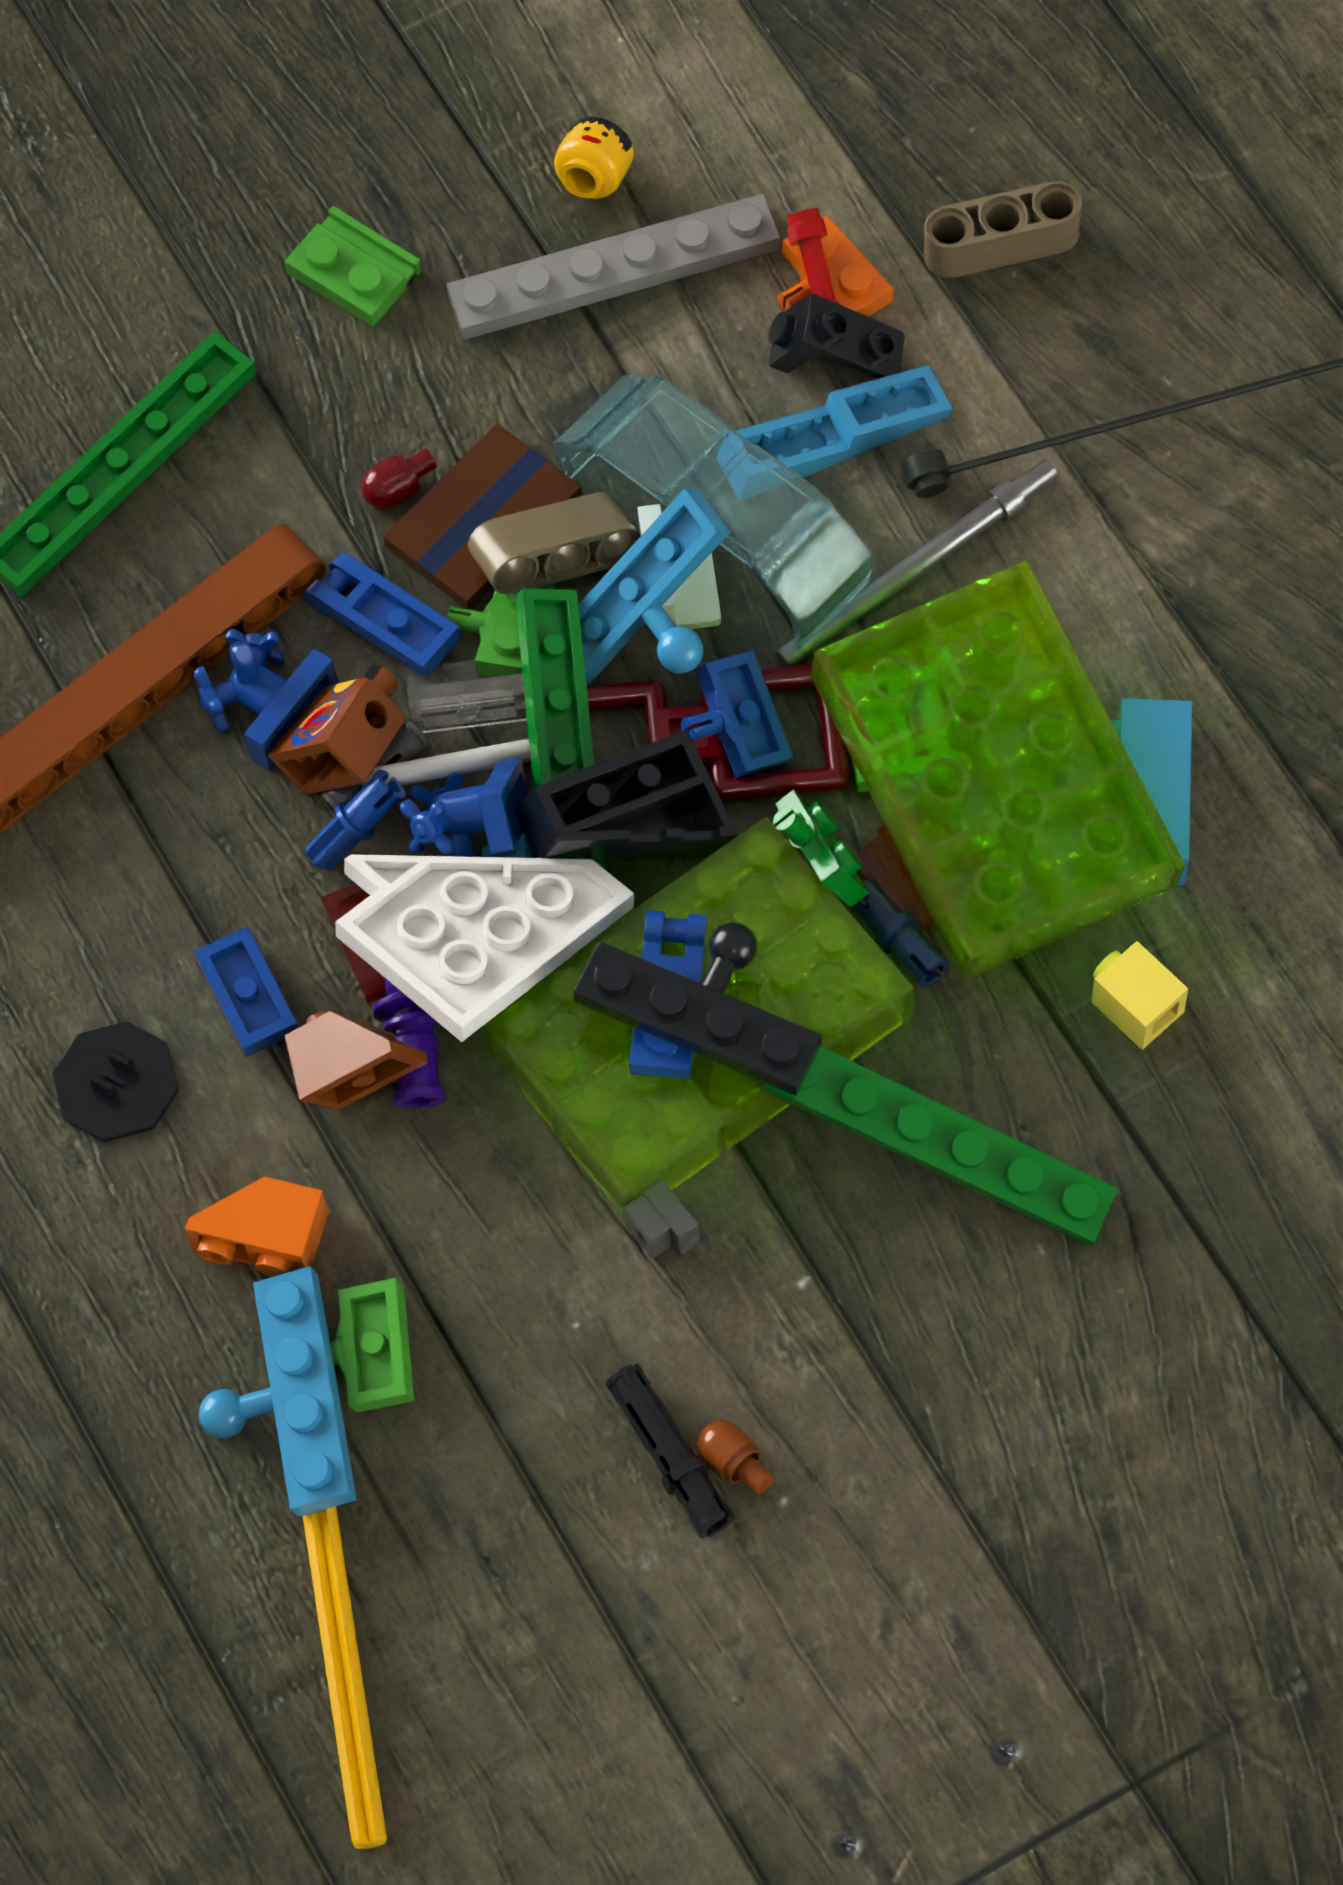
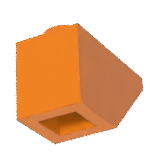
M264 1176L189 1217L185 1226V1232L192 1250L197 1251L196 1253L200 1258L218 1265H230L232 1260L255 1265V1269L258 1272L274 1277L304 1267H312L329 1210L323 1190Z

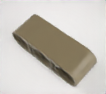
M1052 181L937 208L927 216L924 223V263L927 269L936 276L956 278L1068 251L1077 243L1080 236L1081 195L1069 183ZM1049 216H1060V217H1063V218H1062V219H1052V218H1049ZM997 228H1006V229H1010V230H1009V231H1005V232H1000V231H997V230H994V229H997ZM944 240H952V241H955L956 243H954V244H945V243H941V241H944Z
M596 492L488 520L478 526L471 534L468 541V550L498 593L514 594L518 593L522 588L533 589L610 569L641 535L612 494Z

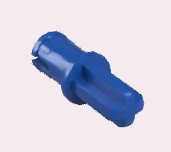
M377 770L373 778L348 803L340 802L335 809L336 816L306 848L307 856L317 868L332 870L361 840H370L374 836V826L398 802L405 798V790L395 777L386 785L384 781L389 777V773L384 770Z

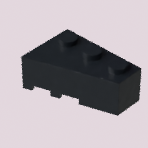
M688 730L537 786L514 809L536 858L592 859L594 861L715 857L738 836Z

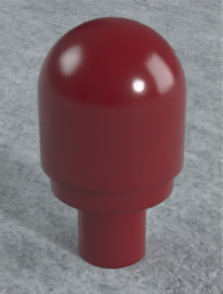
M426 448L407 460L401 454L394 458L390 456L365 473L361 482L362 495L365 501L376 509H391L415 495L414 491L420 488L418 479L437 468V464Z

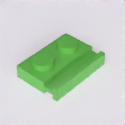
M332 206L328 211L329 216L322 224L317 223L284 261L286 273L374 327L407 289L406 284L413 276L417 277L422 272L420 259L340 209Z

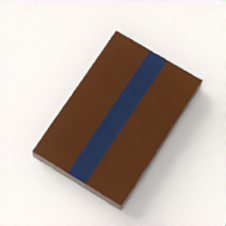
M497 423L383 536L384 545L464 608L471 609L493 587L468 550V541L474 530L482 523L493 518L582 496V489L578 483Z

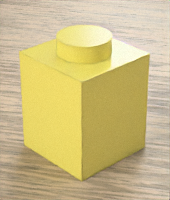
M1138 941L1123 954L1118 950L1110 953L1101 961L1093 973L1092 1003L1141 1050L1185 1012L1188 988Z

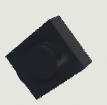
M810 293L785 312H780L773 320L769 330V342L772 343L769 366L788 374L814 355L819 354L879 379L900 373L905 335L898 329L814 293Z

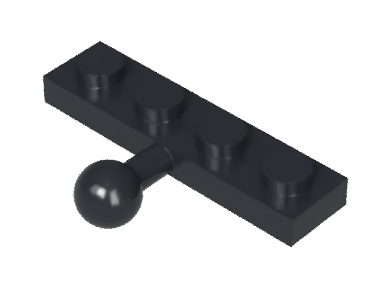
M738 922L725 923L713 932L709 941V951L713 961L701 984L599 941L573 991L574 1002L795 1096H797L822 1045L821 1034L724 994L734 971L741 970L750 965L758 949L757 939L752 930Z

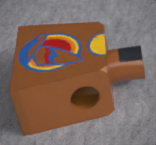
M372 665L362 678L327 686L317 695L267 756L305 795L365 783L404 722L403 712L390 699L399 686L397 678L388 669L379 665Z

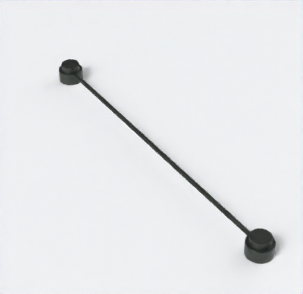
M1343 358L948 466L942 450L920 452L903 461L901 469L908 489L914 490L918 498L931 497L948 488L947 479L951 474L1342 367Z

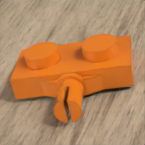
M827 215L821 217L824 219L828 234L821 239L837 304L868 317L892 303L894 288ZM789 237L782 241L781 254L796 269L801 282L777 295L778 303L781 309H785V311L811 293L799 245L791 246Z

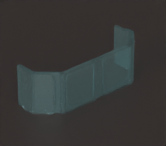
M642 374L623 375L554 442L557 456L562 462L564 474L571 479L595 455H598L667 507L684 488L698 489L730 531L719 545L752 568L792 619L795 646L801 650L871 581L870 574L873 569L872 554L852 527L839 516L833 508L831 500L822 495L818 488L760 446L747 441L729 428L727 423L671 382L661 379L656 374L650 379H644Z

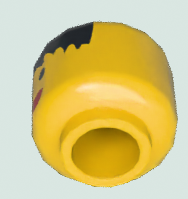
M591 116L580 119L569 129L557 149L554 158L555 172L564 187L571 194L587 199L606 198L618 189L631 167L634 158L633 143L620 126L606 118Z

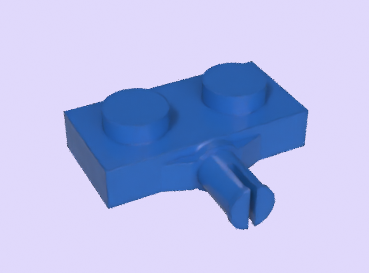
M753 650L705 663L695 670L708 704V712L682 719L681 730L692 729L689 731V734L693 741L717 734L723 744L735 778L784 765L794 758Z

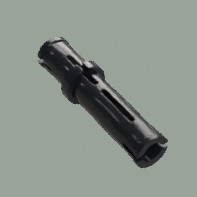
M630 1364L615 1372L606 1381L605 1386L622 1408L642 1444L658 1466L657 1468L663 1476L661 1484L667 1494L675 1495L688 1514L700 1538L705 1536L711 1537L725 1529L733 1521L734 1515L720 1497L707 1475L710 1469L702 1456H695L692 1449L688 1446L679 1428L651 1387L639 1364L634 1366Z

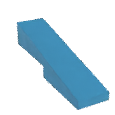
M929 365L830 392L825 406L725 433L717 462L739 503L742 504L950 417L953 408Z

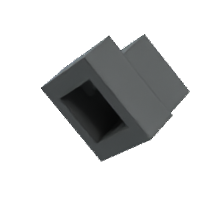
M662 1178L645 1189L642 1195L623 1207L627 1228L652 1259L671 1246L682 1256L700 1243L698 1222Z

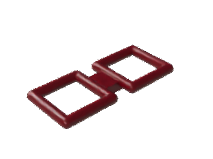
M831 663L760 669L769 692L809 687L817 688L825 768L746 775L735 778L733 777V771L723 744L717 734L693 741L705 767H709L710 778L721 801L787 795L792 790H795L798 794L844 789L850 783L851 777L839 692V677L837 668ZM657 680L587 687L589 710L644 704L648 744L682 732L681 722L683 718L708 712V704L701 686L702 705L668 709L665 687Z

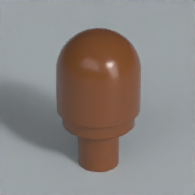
M719 1420L708 1424L700 1432L697 1440L698 1454L704 1458L709 1468L722 1480H728L731 1484L743 1481L757 1495L762 1494L769 1488L774 1480V1476L759 1463L761 1451L757 1448L756 1442L737 1425L729 1421Z

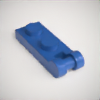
M341 552L330 563L329 568L331 572L323 581L315 580L304 592L306 601L317 612L324 616H332L424 678H427L462 639L460 627L345 552ZM347 587L354 588L347 597L342 595Z
M647 910L642 959L701 984L708 916L689 914L688 920L666 918L664 911ZM664 942L686 944L685 956L662 955ZM633 1027L629 1061L630 1074L691 1079L694 1052Z

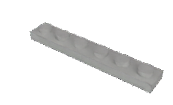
M759 194L446 283L462 338L467 340L780 250V236L764 194Z

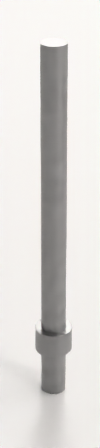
M1044 459L1013 482L1004 480L987 493L988 500L778 649L775 653L780 663L784 667L796 666L1001 518L1007 521L1026 507L1025 500L1058 477L1054 466Z

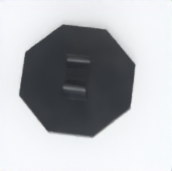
M127 1021L77 1034L52 1072L63 1120L102 1142L153 1130L179 1091L167 1042Z

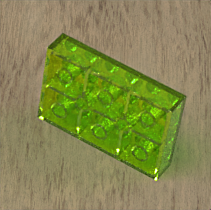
M1027 560L814 651L811 678L964 981L1177 887L1186 864Z
M767 816L608 927L481 1027L485 1047L624 1218L623 1207L642 1195L645 1189L662 1178L671 1190L675 1189L791 1104L760 1090L762 1081L696 1053L693 1055L691 1079L630 1074L629 1061L633 1027L574 1002L573 991L599 941L642 959L647 910L664 911L666 918L688 920L689 914L707 915L708 925L702 974L703 981L713 961L709 951V941L713 932L725 923L738 922L744 924L756 936L758 944L757 954L750 965L741 970L734 971L724 994L821 1034V1047L850 1061L913 1017L914 987L831 890L821 882L818 875L781 832L775 828ZM664 942L662 955L684 957L686 944Z

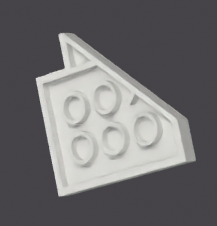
M351 854L344 859V874L370 896L335 922L336 937L458 1040L463 1042L633 909L634 893L592 859Z

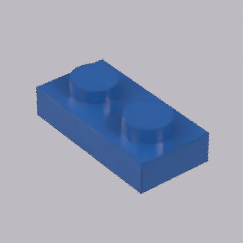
M248 926L194 951L197 962L245 1057L284 1040L286 1034L299 1028Z

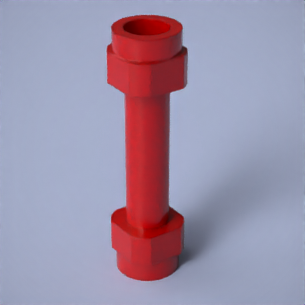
M806 209L788 215L786 219L789 227L787 228L790 245H799L811 293L837 303L821 239L828 234L819 209Z

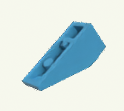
M1121 698L1119 720L1108 719L1107 754L1118 755L1117 777L1173 885H1185L1189 863L1192 701Z

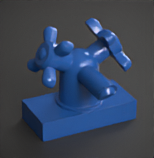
M230 629L226 633L225 640L231 644L229 653L234 669L228 681L213 687L204 666L195 670L194 677L200 686L198 691L200 705L206 710L208 715L213 717L215 728L219 732L230 730L223 714V707L239 702L257 714L258 717L246 730L244 736L251 760L271 771L276 765L267 756L271 749L327 686L338 684L333 659L314 648L287 680L264 666L265 660L275 665L284 664L285 656L283 652L272 648L279 645L280 638L277 632L272 631L266 635L260 633L243 635L236 629Z
M521 757L499 760L484 785L459 789L462 785L463 777L461 774L454 772L448 776L444 788L439 787L428 791L419 784L411 786V795L423 801L425 811L421 812L415 803L409 799L400 804L401 813L411 820L410 828L414 838L409 844L410 851L414 854L420 853L425 849V846L434 843L444 855L477 857L471 833L485 831L491 853L514 850L523 833L514 809L529 794Z

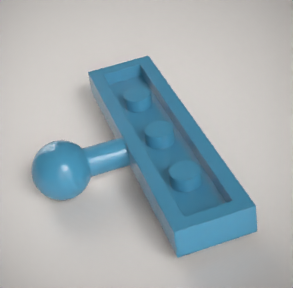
M684 488L578 604L587 686L645 624L658 639L657 656L662 666L668 671L678 674L687 673L695 669L701 662L704 651L700 637L689 628L677 627L662 607L730 533L729 529L698 489Z
M311 1266L253 1282L270 1387L242 1396L229 1389H218L209 1393L203 1399L199 1408L201 1426L213 1437L230 1438L241 1432L248 1419L274 1412L290 1510L300 1517L356 1501L318 1273Z

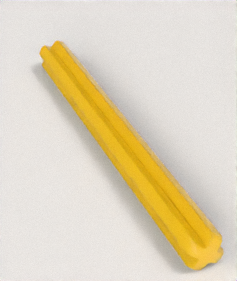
M335 1506L303 1515L351 1841L356 1849H370L384 1845L387 1835L338 1515Z

